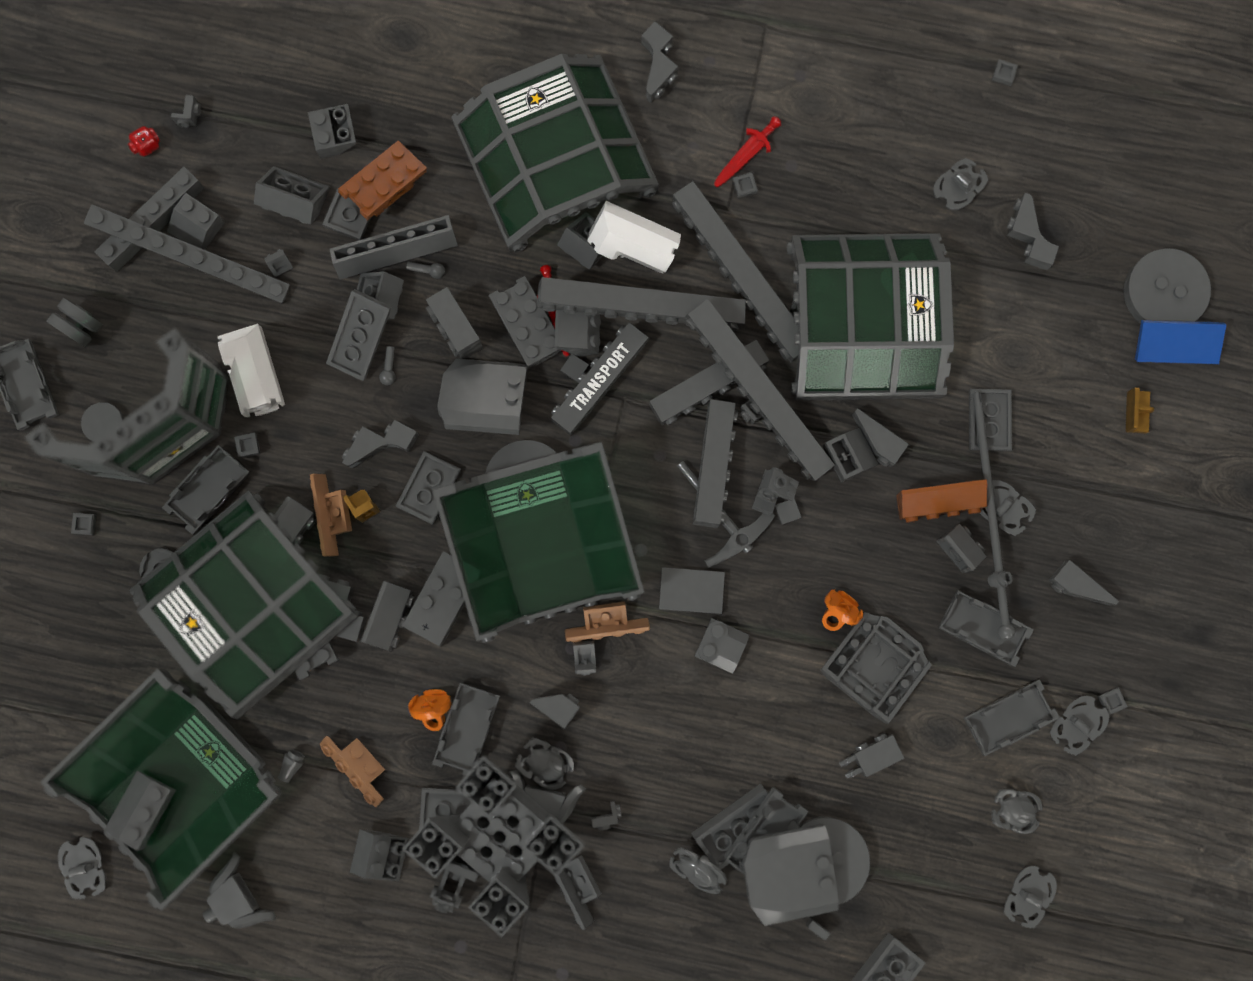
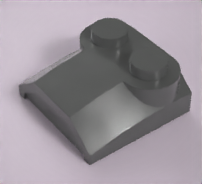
M711 618L694 657L733 674L750 635Z

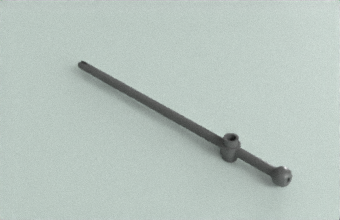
M975 391L973 393L983 480L987 479V513L995 570L992 575L988 576V584L991 587L997 588L1001 626L998 629L999 637L1001 639H1011L1015 635V629L1010 625L1005 587L1012 583L1013 578L1010 572L1003 571L982 396L980 392Z

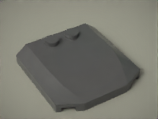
M455 359L443 373L437 406L445 429L519 435L524 389L528 373L527 365Z
M865 612L861 621L852 627L820 671L829 681L875 718L885 724H889L932 665L930 661L928 662L922 645L888 617H879Z
M824 824L749 838V847L742 861L748 902L764 926L838 910L839 900L830 840Z

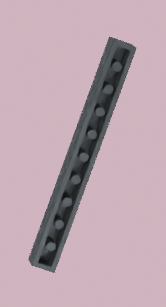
M694 181L673 194V208L677 213H682L686 226L689 229L693 228L697 234L695 236L701 245H705L709 250L707 253L713 262L717 261L722 275L731 280L733 290L737 294L740 293L744 300H746V308L749 311L753 310L757 323L761 327L764 326L768 331L767 336L771 342H776L780 347L779 352L782 357L793 362L798 358V345L794 343L795 332H798V325H794L793 316Z
M542 277L538 286L537 308H543L547 312L564 310L563 312L567 314L583 312L587 316L602 314L607 318H617V316L625 317L626 320H637L639 318L646 319L645 321L650 323L666 321V324L676 325L678 323H686V320H688L686 315L708 299L731 330L737 331L745 324L746 300Z
M707 299L687 314V325L692 331L696 329L700 335V342L706 348L709 346L713 352L711 354L713 359L718 364L722 363L726 369L724 371L726 376L731 381L735 380L738 384L737 390L743 397L747 396L751 401L749 405L756 414H761L764 418L762 420L763 424L768 430L772 429L777 435L775 439L779 445L785 446L789 451L787 453L789 458L801 466L800 472L807 480L810 478V480L816 481L835 466L711 302Z

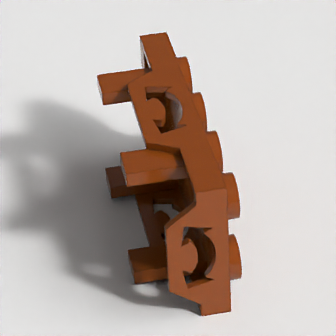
M397 141L339 187L338 193L344 199L349 197L360 208V214L368 220L373 215L379 216L384 209L388 208L398 198L413 188L414 182L427 172V167L404 145Z

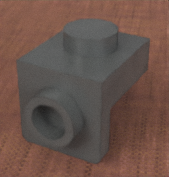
M186 95L183 114L171 113V118L179 127L188 128L189 126H196L197 117L201 114V105L193 95Z
M594 641L573 642L575 674L590 675L596 673Z
M615 800L610 802L612 814L592 817L593 828L598 827V831L611 828L610 825L618 823V818L622 817L620 804L616 805Z

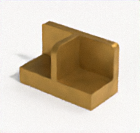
M1135 387L1127 392L1125 432L1146 434L1149 433V415L1154 412V408L1150 407V392L1139 391L1140 389Z
M360 490L350 497L348 495L343 496L354 517L362 523L380 512L365 490Z

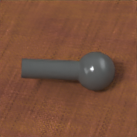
M407 261V270L428 273L434 279H440L445 275V268L440 263H434L430 266Z
M386 346L385 366L379 375L380 382L384 385H391L396 379V375L392 371L395 349L392 346Z

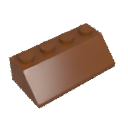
M987 479L902 490L896 495L900 520L906 519V523L919 521L918 517L925 516L927 520L938 519L940 514L954 517L959 516L960 512L968 511V514L981 513V509L987 507Z

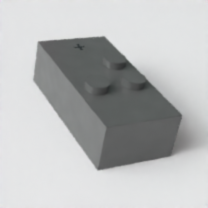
M444 551L442 552L402 625L406 629L441 647L466 604L451 555ZM462 562L467 583L478 580L481 577V571Z

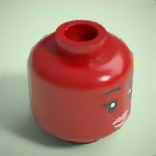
M142 126L129 134L130 143H128V146L133 154L138 153L140 156L146 157L159 148L158 143L160 139L151 127L148 129Z

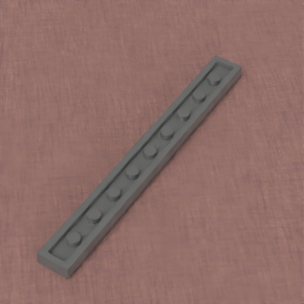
M91 204L84 224L278 303L283 304L290 288V284L95 205Z

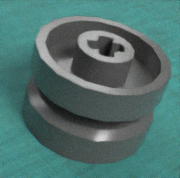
M62 298L57 307L67 316L63 318L57 313H51L46 322L86 348L92 338L83 331V328L85 327L91 332L97 333L103 324L93 318L91 313L79 305H74L65 298Z

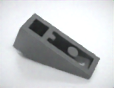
M857 408L852 416L861 429L874 456L878 458L877 461L883 466L887 467L889 465L892 467L909 444Z
M1071 560L1064 561L1048 580L1052 583L1051 587L1060 594L1064 593L1109 606L1117 605L1119 602Z

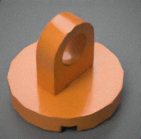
M831 590L825 596V603L828 609L822 618V623L826 629L836 631L845 623L857 625L863 618L862 609L859 611L857 608L859 606L857 601L847 593L840 590L838 592ZM835 616L839 622L831 623L828 617Z
M439 689L427 690L420 697L419 695L414 696L408 705L411 717L422 720L427 729L439 731L445 723L444 714L451 708L450 696L444 690ZM432 719H436L438 723L433 722Z

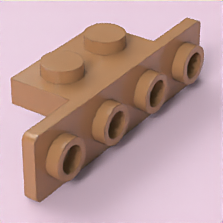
M311 474L310 485L313 493L323 557L338 556L336 535L352 531L349 507L343 499V496L346 495V490L329 493L326 475Z
M625 602L583 607L586 626L565 629V637L567 642L576 643L583 639L592 638L598 640L605 636L620 637L627 633L641 634L649 631L650 626L648 618L627 621Z
M326 736L320 743L323 753L331 757L337 769L350 778V783L364 794L366 802L377 807L383 801V798L370 783L382 774L385 769L357 738L341 751Z

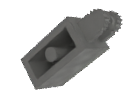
M882 733L874 737V742L870 744L864 742L856 746V751L852 752L851 756L839 762L840 766H846L853 761H856L858 765L857 768L849 770L845 774L846 778H851L859 773H862L864 777H868L904 759L894 736Z

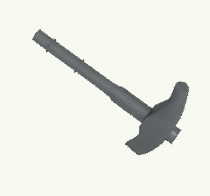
M682 461L677 467L697 491L698 478L686 463ZM725 512L724 523L721 524L731 537L718 553L704 560L707 567L709 568L730 559L741 551H744L745 554L753 548L751 544L769 526L775 515L772 513L770 516L762 513L751 525L739 529Z

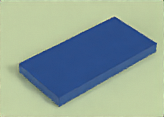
M1141 320L1135 360L1137 362L1219 364L1226 324L1224 322Z

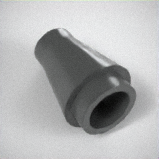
M289 749L288 753L284 755L278 779L289 783L291 778L304 764L305 756L297 750Z

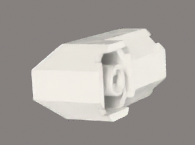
M605 201L589 232L587 241L590 245L593 242L595 245L594 250L607 258L616 259L621 255V258L626 257L657 272L665 273L674 259L675 255L673 253L675 249H678L681 234Z
M255 324L218 336L220 341L218 342V347L224 365H230L231 368L227 371L230 375L241 415L250 417L249 413L254 412L255 416H261L278 410V404L284 406L285 402L262 327L259 324Z

